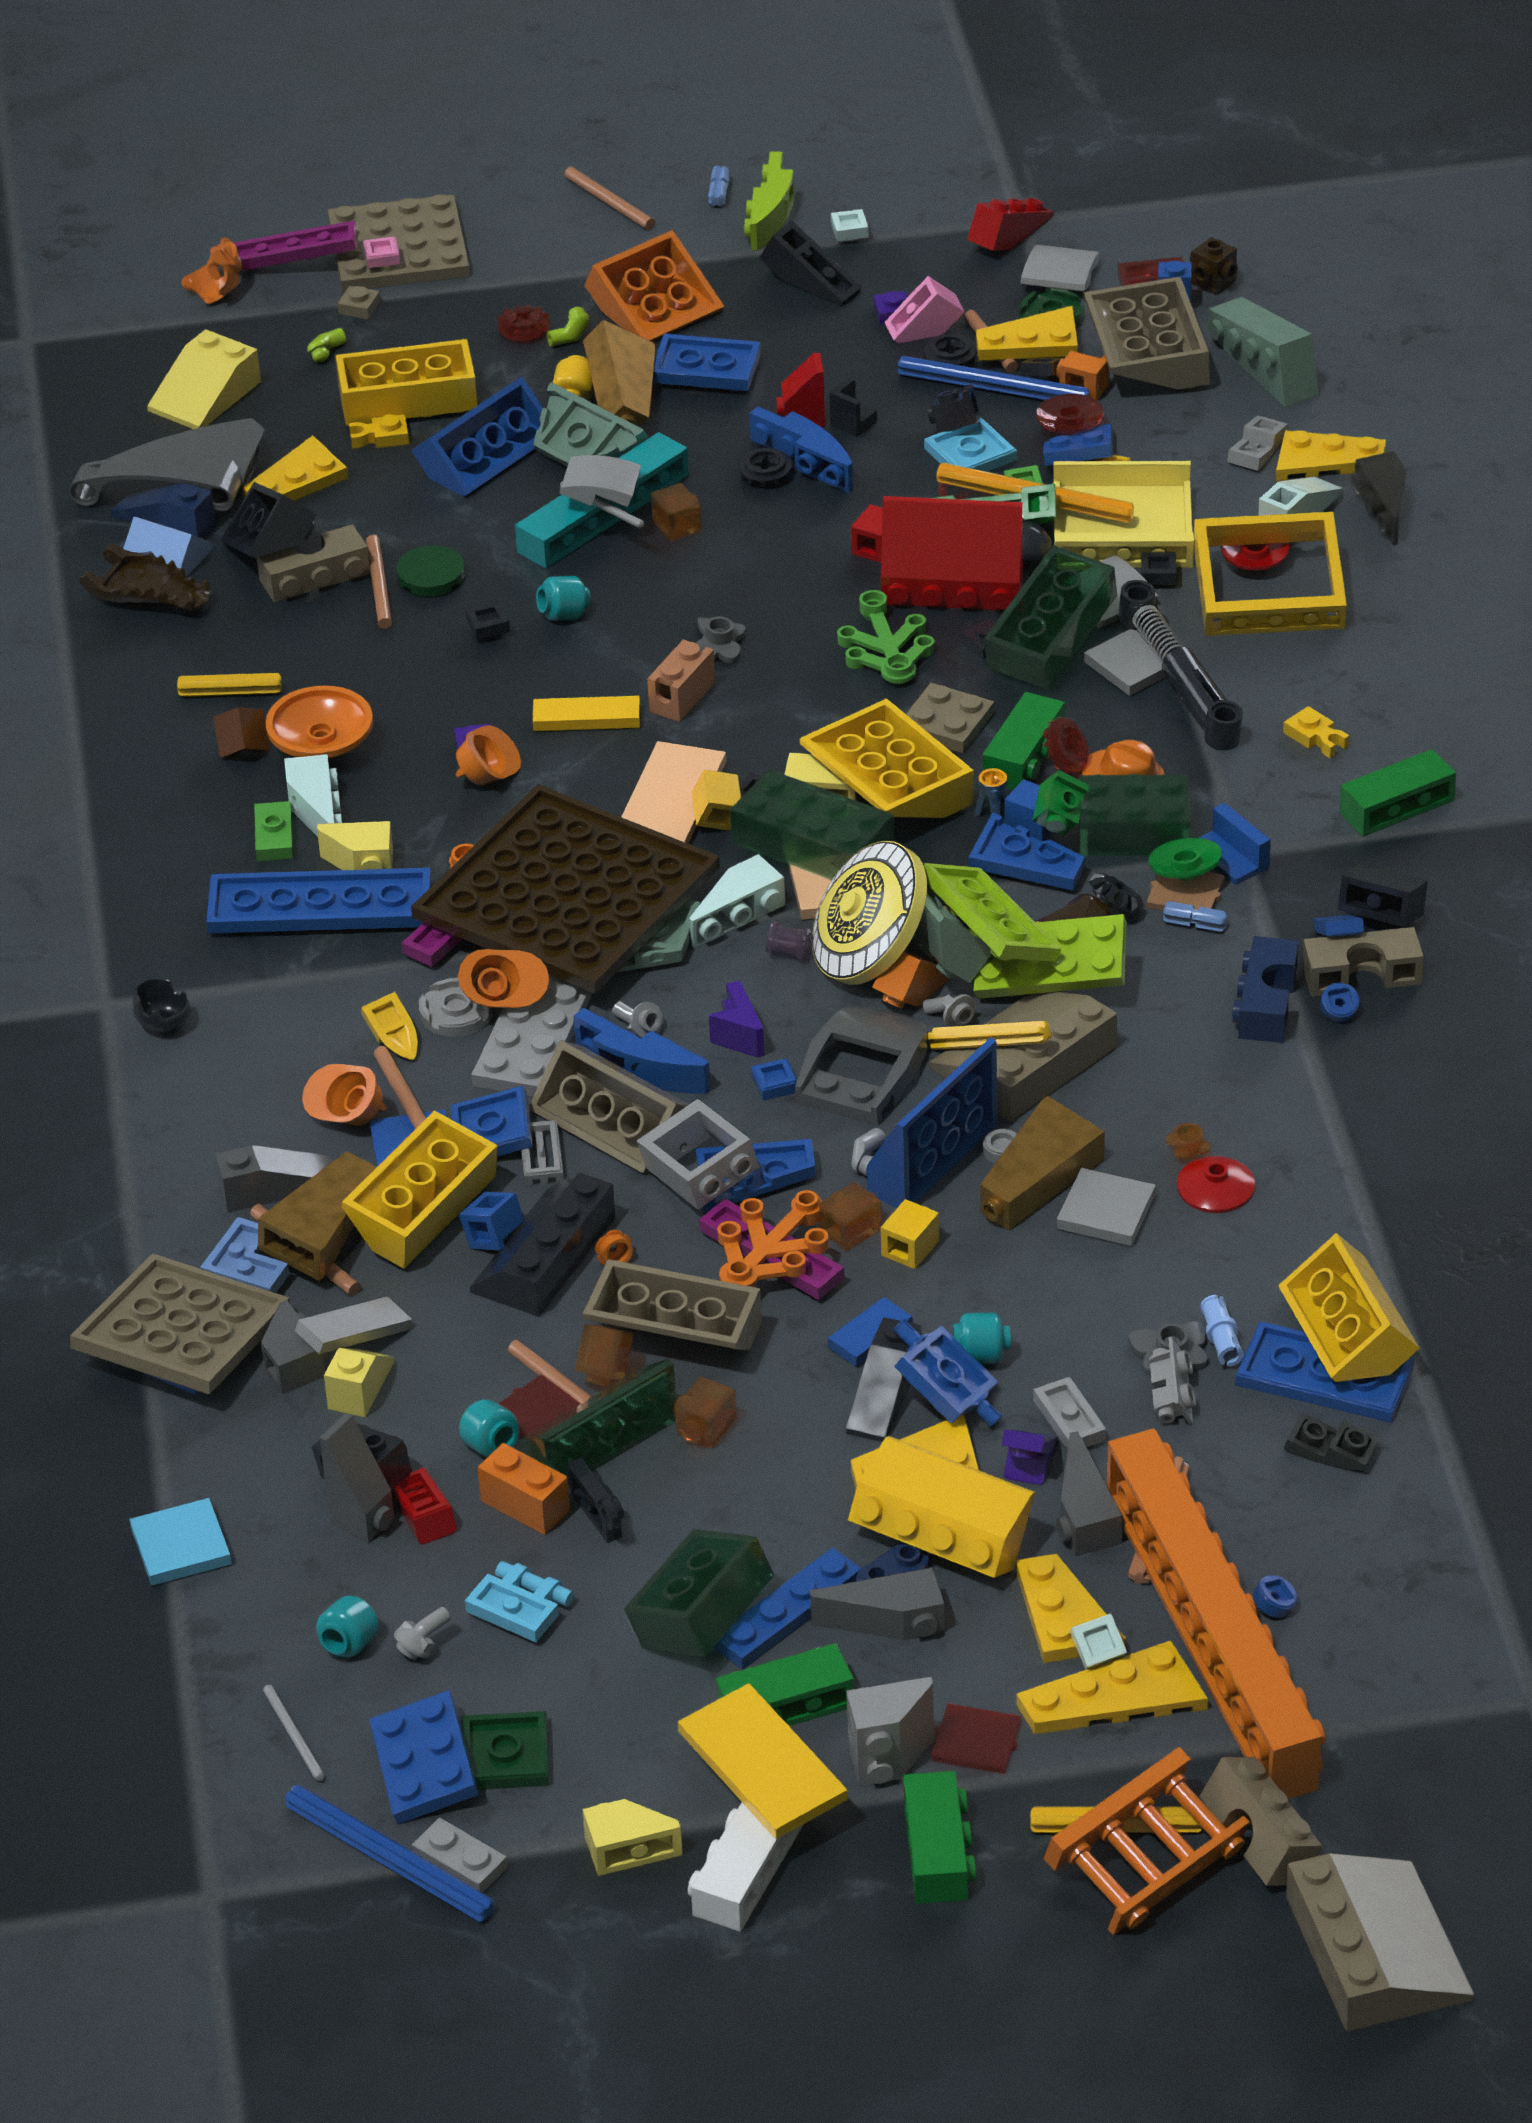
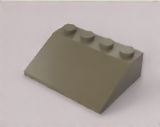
M1181 276L1084 292V299L1111 374L1177 390L1184 388L1192 389L1210 384L1209 351Z
M1047 992L1027 994L985 1024L1046 1021L1049 1023V1030L1052 1031V1037L1047 1039L1045 1044L997 1046V1113L1010 1122L1043 1098L1117 1047L1116 1012L1088 995ZM978 1048L948 1049L931 1060L929 1068L946 1079Z
M1328 1853L1288 1863L1286 1898L1346 2032L1474 2000V1993L1412 1861Z

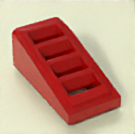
M425 1468L411 1472L391 1491L392 1497L410 1530L420 1544L429 1543L456 1531L457 1527L452 1507Z

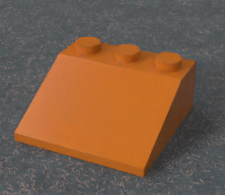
M673 230L592 265L584 285L605 315L621 328L651 342L662 338L663 334H671L715 314L725 307Z

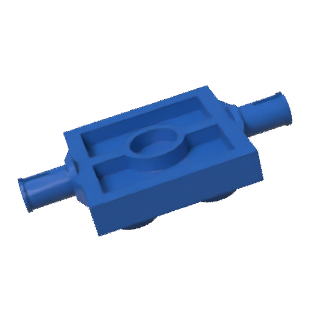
M904 1318L892 1330L909 1346L907 1353L902 1356L894 1367L951 1424L964 1413L975 1411L991 1428L1003 1416L986 1400L988 1393L995 1387L998 1381L942 1325L932 1333L920 1335Z

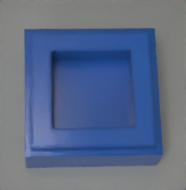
M787 1058L751 1067V1077L763 1101L795 1093L797 1078Z

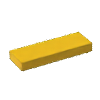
M640 696L533 699V731L640 728Z

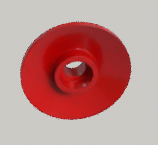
M1290 543L1220 546L1223 557L1232 565L1246 570L1257 571L1270 569L1282 563L1288 556Z
M1208 1156L1188 1163L1180 1171L1177 1178V1190L1182 1200L1197 1210L1208 1213H1225L1239 1209L1250 1201L1255 1191V1179L1249 1168L1235 1159L1222 1156Z

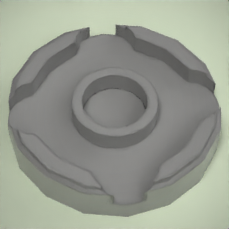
M448 978L435 982L429 987V992L425 995L422 993L419 998V1018L424 1027L434 1034L446 1037H463L478 1032L493 1017V1008L480 1006L465 996L459 986L458 978Z

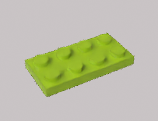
M924 863L923 866L930 892L941 898L950 907V912L956 917L961 918L970 927V932L977 938L982 939L991 948L990 952L992 955L1004 961L1025 959L1032 963H1038L1039 961L1056 962L1062 949L981 868Z
M1120 914L1035 922L1062 949L1056 962L1039 961L1038 963H1032L1025 959L1004 961L991 955L974 977V993L977 999L1125 986L1127 931L1125 916Z

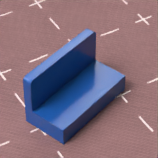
M1225 802L1214 807L1212 831L1199 838L1211 840L1221 847L1222 860L1215 869L1233 884H1239L1270 868L1271 840Z

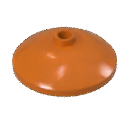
M312 686L293 691L279 699L270 708L266 717V731L269 740L279 750L294 757L327 754L328 759L344 755L359 746L368 737L373 727V715L369 703L359 694L336 686Z

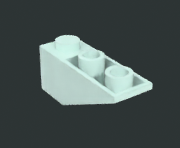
M1317 477L1280 481L1259 498V516L1322 512L1343 493V488Z
M328 755L284 759L291 811L317 837V824L342 823L341 814H334L341 812L339 791H331L338 790L336 768L329 769Z
M759 854L729 868L689 918L691 947L695 949L784 906V877Z

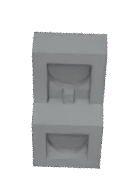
M1257 415L1244 426L1242 439L1229 449L1227 462L1258 471L1278 448L1284 437L1285 430L1287 431L1288 424Z

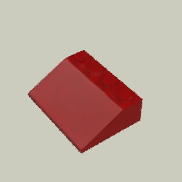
M884 496L881 591L887 596V605L1020 611L1023 592V502Z

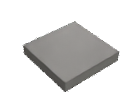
M1129 629L1084 652V662L1129 696L1167 677L1162 670L1161 661L1137 629Z
M1081 1168L1057 1217V1229L1132 1246L1156 1195V1185Z

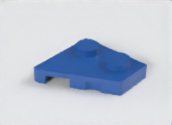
M1112 423L1067 436H1056L1044 442L1043 456L1045 466L1054 465V461H1084L1112 457Z

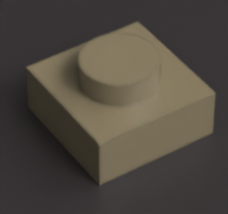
M349 286L337 303L338 314L369 320L381 302L380 291L366 289L362 286Z

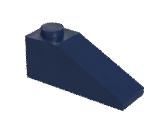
M185 483L128 493L111 511V516L116 519L132 523L133 517H137L199 538H203L216 524L212 491Z

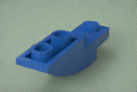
M758 406L749 413L751 441L767 448L783 451L790 458L795 459V470L847 493L853 490V468L849 455L841 444L819 425L793 411L785 418Z
M582 1008L573 1016L575 1043L591 1050L663 1091L706 1094L711 1090L709 1061L700 1055L686 1050L675 1044L672 1040L666 1039L653 1031H649L642 1038H639L634 1033L620 1028L604 1017L598 1016L585 1008Z

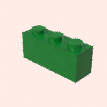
M1025 692L982 754L983 771L990 768L1004 771L1008 780L1006 789L1014 790L1023 779L1029 782L1036 780L1040 766L1045 759H1050L1056 742L1059 738H1064L1067 733L1069 719L1065 717V702Z
M1430 749L1341 784L1339 813L1363 837L1455 801L1456 772L1433 749Z
M836 1643L813 1648L786 1658L772 1660L741 1671H734L716 1678L717 1700L749 1683L788 1726L846 1710V1691L854 1690V1678Z
M955 1771L904 1774V1807L915 1904L968 1900V1882L976 1881L974 1855H965V1848L972 1847L970 1822H961V1814H967L966 1789L957 1788Z

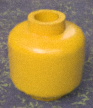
M572 355L561 360L556 366L553 383L590 401L594 395V387L587 358Z

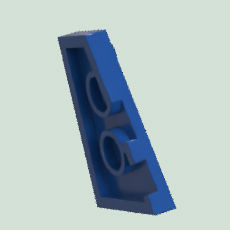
M812 1139L752 1144L760 1168L704 1205L702 1212L710 1211L723 1199L736 1203L816 1177ZM726 1147L696 1148L697 1167Z

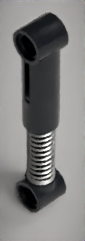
M1130 580L1124 583L1120 592L1119 622L1125 627L1137 629L1162 663L1163 672L1205 729V742L1216 750L1224 751L1235 748L1240 740L1243 718L1242 708L1237 703L1226 699L1191 649L1184 647L1170 626H1168V623L1160 614L1155 604L1156 591L1154 587L1143 580Z

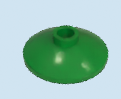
M1202 838L1173 840L1157 847L1150 854L1149 867L1160 876L1189 881L1217 867L1222 860V849L1217 843Z

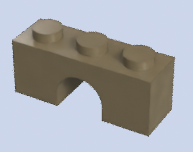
M353 524L321 533L322 550L317 553L300 554L292 548L257 557L259 580L273 602L370 574L368 546Z
M1414 927L1363 932L1362 934L1303 939L1302 968L1311 997L1322 996L1324 990L1331 984H1348L1349 975L1357 971H1370L1379 975L1383 980L1385 989L1422 985L1424 956Z
M1249 1756L1221 1758L1199 1797L1224 1826H1230L1241 1817H1246L1249 1821L1248 1826H1253V1838L1244 1857L1266 1886H1286L1288 1863L1316 1857L1322 1847L1321 1843L1311 1832L1309 1824L1299 1816L1289 1803L1286 1794L1276 1786L1267 1774L1264 1765L1255 1757Z

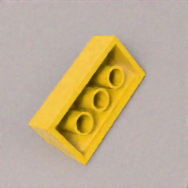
M434 1110L342 1201V1208L373 1252L405 1269L496 1177L498 1145Z
M1337 1233L1278 1285L1329 1376L1335 1382L1391 1375L1420 1349L1366 1257Z
M887 1436L858 1481L848 1521L995 1578L1015 1568L1036 1492Z

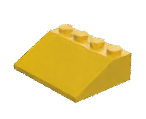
M887 698L800 738V745L886 817L945 818L973 805L974 770Z

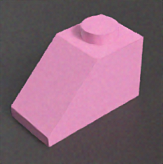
M927 276L885 321V324L893 340L897 343H903L944 334L951 326L957 323L964 310L955 293Z

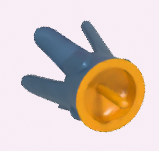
M996 768L986 769L978 777L980 792L975 816L981 814L986 796L989 797L991 814L994 812L1000 815L1001 799L1005 801V798L1008 796L1006 773Z

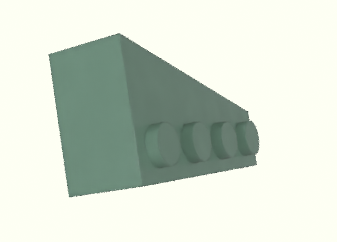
M1244 297L1208 309L1210 318L1208 330L1212 339L1284 407L1319 395L1311 333Z

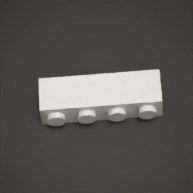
M743 1803L740 1804L738 1809L733 1808L727 1817L725 1831L719 1840L714 1839L711 1843L701 1871L696 1870L690 1879L688 1895L692 1897L693 1916L741 1932L803 1825L775 1839Z

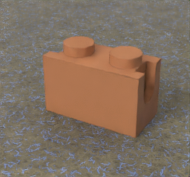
M683 639L647 678L649 712L680 722L715 684L714 649L705 647L701 651L698 644Z

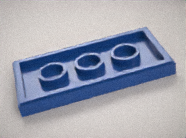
M1259 1321L1236 1373L1235 1385L1392 1423L1413 1372L1415 1358L1410 1357L1408 1361L1403 1363L1391 1375L1335 1382L1329 1376L1305 1332Z

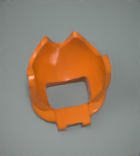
M226 237L220 240V244L209 249L211 255L205 266L186 275L181 280L185 290L196 293L206 304L219 301L232 292L239 284L238 273L242 268L237 246ZM217 267H221L225 273L222 278Z

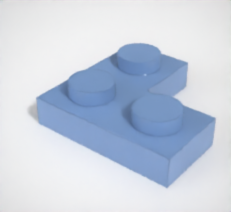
M240 1217L236 1218L200 1267V1269L274 1293L279 1290L290 1275L288 1263L263 1256V1251L258 1249V1223Z

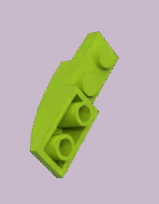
M782 152L769 153V163L763 164L762 168L763 182H761V187H753L752 200L746 201L744 235L745 238H751L752 251H757L767 244L772 236L783 227L793 206L794 173L793 169H783Z

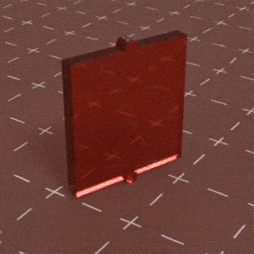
M542 1374L522 1388L513 1389L512 1395L498 1403L515 1414L519 1422V1434L539 1450L558 1436L567 1435L568 1429L589 1416V1409Z
M948 1703L941 1726L935 1728L937 1739L931 1755V1761L1005 1774L1011 1752L1017 1749V1740L1015 1739L1021 1722V1716Z

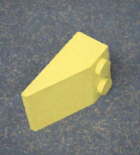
M205 329L184 346L147 405L148 411L192 429L208 426L261 382L257 349Z

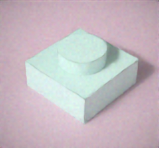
M862 209L831 213V225L837 242H851L857 239L869 238L868 225Z
M1111 1613L1072 1627L1070 1630L1085 1670L1124 1657L1127 1653Z

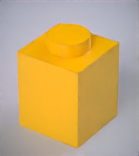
M703 770L691 792L696 826L730 831L743 808L738 775Z
M906 1199L881 1226V1256L913 1269L919 1266L939 1242V1212Z

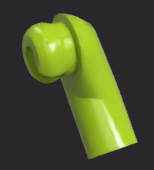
M574 307L569 311V321L566 327L547 331L550 347L577 342L589 325V315L582 307Z
M338 328L318 335L309 343L307 347L308 354L312 355L313 361L317 363L325 361L329 357L328 349L346 344L345 333L342 328Z

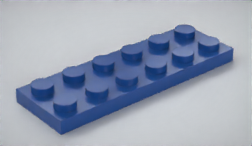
M400 868L211 874L206 919L207 932L236 933L419 927L424 922L412 918L411 906L431 888V869Z

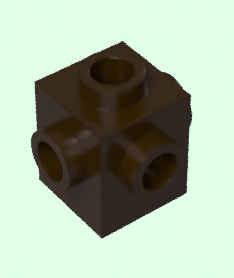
M1210 237L1191 251L1192 285L1218 295L1236 281L1238 270L1237 248L1219 239Z

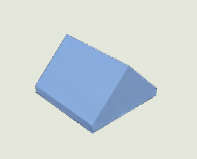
M133 517L123 549L137 553L152 551L156 557L162 555L167 564L173 560L179 569L181 567L184 568L185 574L188 576L214 549V545L212 542L197 536Z

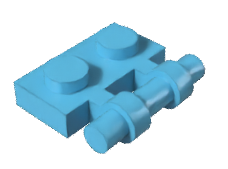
M501 1561L496 1568L495 1574L502 1579L487 1574L466 1598L465 1609L467 1613L533 1642H537L559 1616L557 1603L568 1607L574 1599V1592L562 1587L563 1584L559 1580L552 1577L544 1579L532 1574L531 1569L522 1564L516 1563L511 1565Z

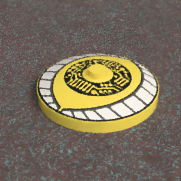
M892 841L876 842L854 854L835 874L822 896L815 915L812 931L814 958L818 967L827 976L843 984H863L886 971L906 949L921 920L927 894L925 868L920 858L913 851Z

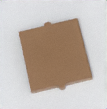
M1207 872L1189 881L1157 875L1156 880L1151 881V892L1146 901V908L1163 911L1166 903L1173 901L1195 905L1197 910H1199V906L1213 909L1215 903L1220 901V890L1224 883V875Z

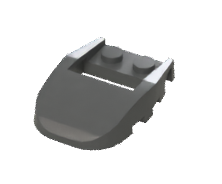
M865 1006L842 1008L825 1023L810 1042L795 1085L794 1103L879 1126L883 1121V1109L886 1106L896 1107L903 1099V1091L909 1084L915 1085L921 1076L920 1066L922 1061H926L930 1051L927 1026L917 1019L882 1009ZM832 1038L842 1043H853L868 1047L875 1052H886L899 1056L882 1087L817 1070L816 1062L820 1059Z

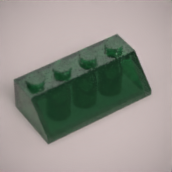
M670 1359L646 1365L634 1373L623 1377L619 1382L599 1394L591 1396L587 1401L567 1413L559 1415L555 1420L535 1432L527 1434L517 1442V1450L567 1477V1463L581 1457L591 1471L596 1470L677 1421L674 1363Z

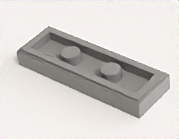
M386 1296L299 1319L295 1332L318 1354L337 1350L338 1348L407 1331L412 1319Z

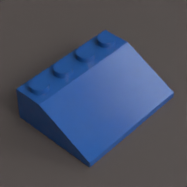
M989 1038L896 1124L867 1165L866 1175L869 1195L895 1208H898L905 1199L916 1203L975 1148L989 1132L997 1127V1040Z

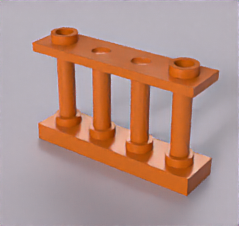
M1180 1747L1053 1836L1045 1853L1044 1860L1054 1871L1067 1862L1071 1865L1077 1864L1113 1903L1116 1910L1108 1927L1112 1935H1115L1126 1926L1129 1929L1137 1927L1148 1916L1150 1908L1223 1856L1225 1859H1229L1234 1856L1245 1844L1242 1838L1249 1825L1246 1817H1241L1226 1828L1185 1784L1186 1777L1184 1775L1191 1758ZM1163 1793L1167 1796L1173 1795L1212 1839L1195 1851L1153 1806L1154 1800ZM1131 1816L1135 1819L1141 1818L1181 1862L1163 1874L1121 1829L1123 1822ZM1099 1839L1103 1842L1109 1841L1149 1885L1133 1897H1130L1089 1852L1090 1846Z

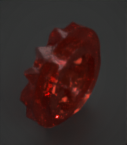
M530 304L525 307L516 305L514 309H504V314L498 316V330L500 334L511 340H533L544 335L550 327L548 313L543 312L541 307L531 308Z
M1059 717L1048 722V728L1043 731L1047 739L1043 746L1050 753L1048 759H1053L1056 769L1064 770L1066 774L1083 770L1088 762L1089 750L1086 738L1080 727L1066 717Z

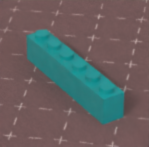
M659 432L619 457V459L641 465L633 496L628 507L601 496H595L629 514L689 476L688 448ZM560 495L515 524L517 553L544 568H548L621 519L593 504L590 506L565 495Z

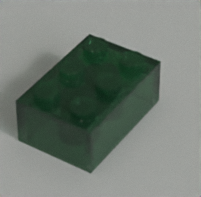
M1189 774L1080 775V781L1089 785L1088 792L1084 794L1080 813V855H1150L1157 847L1167 842L1191 838Z
M693 1529L627 1604L624 1612L642 1648L706 1657L729 1628L738 1621L741 1614L752 1601L761 1594L764 1587L775 1575L757 1536Z

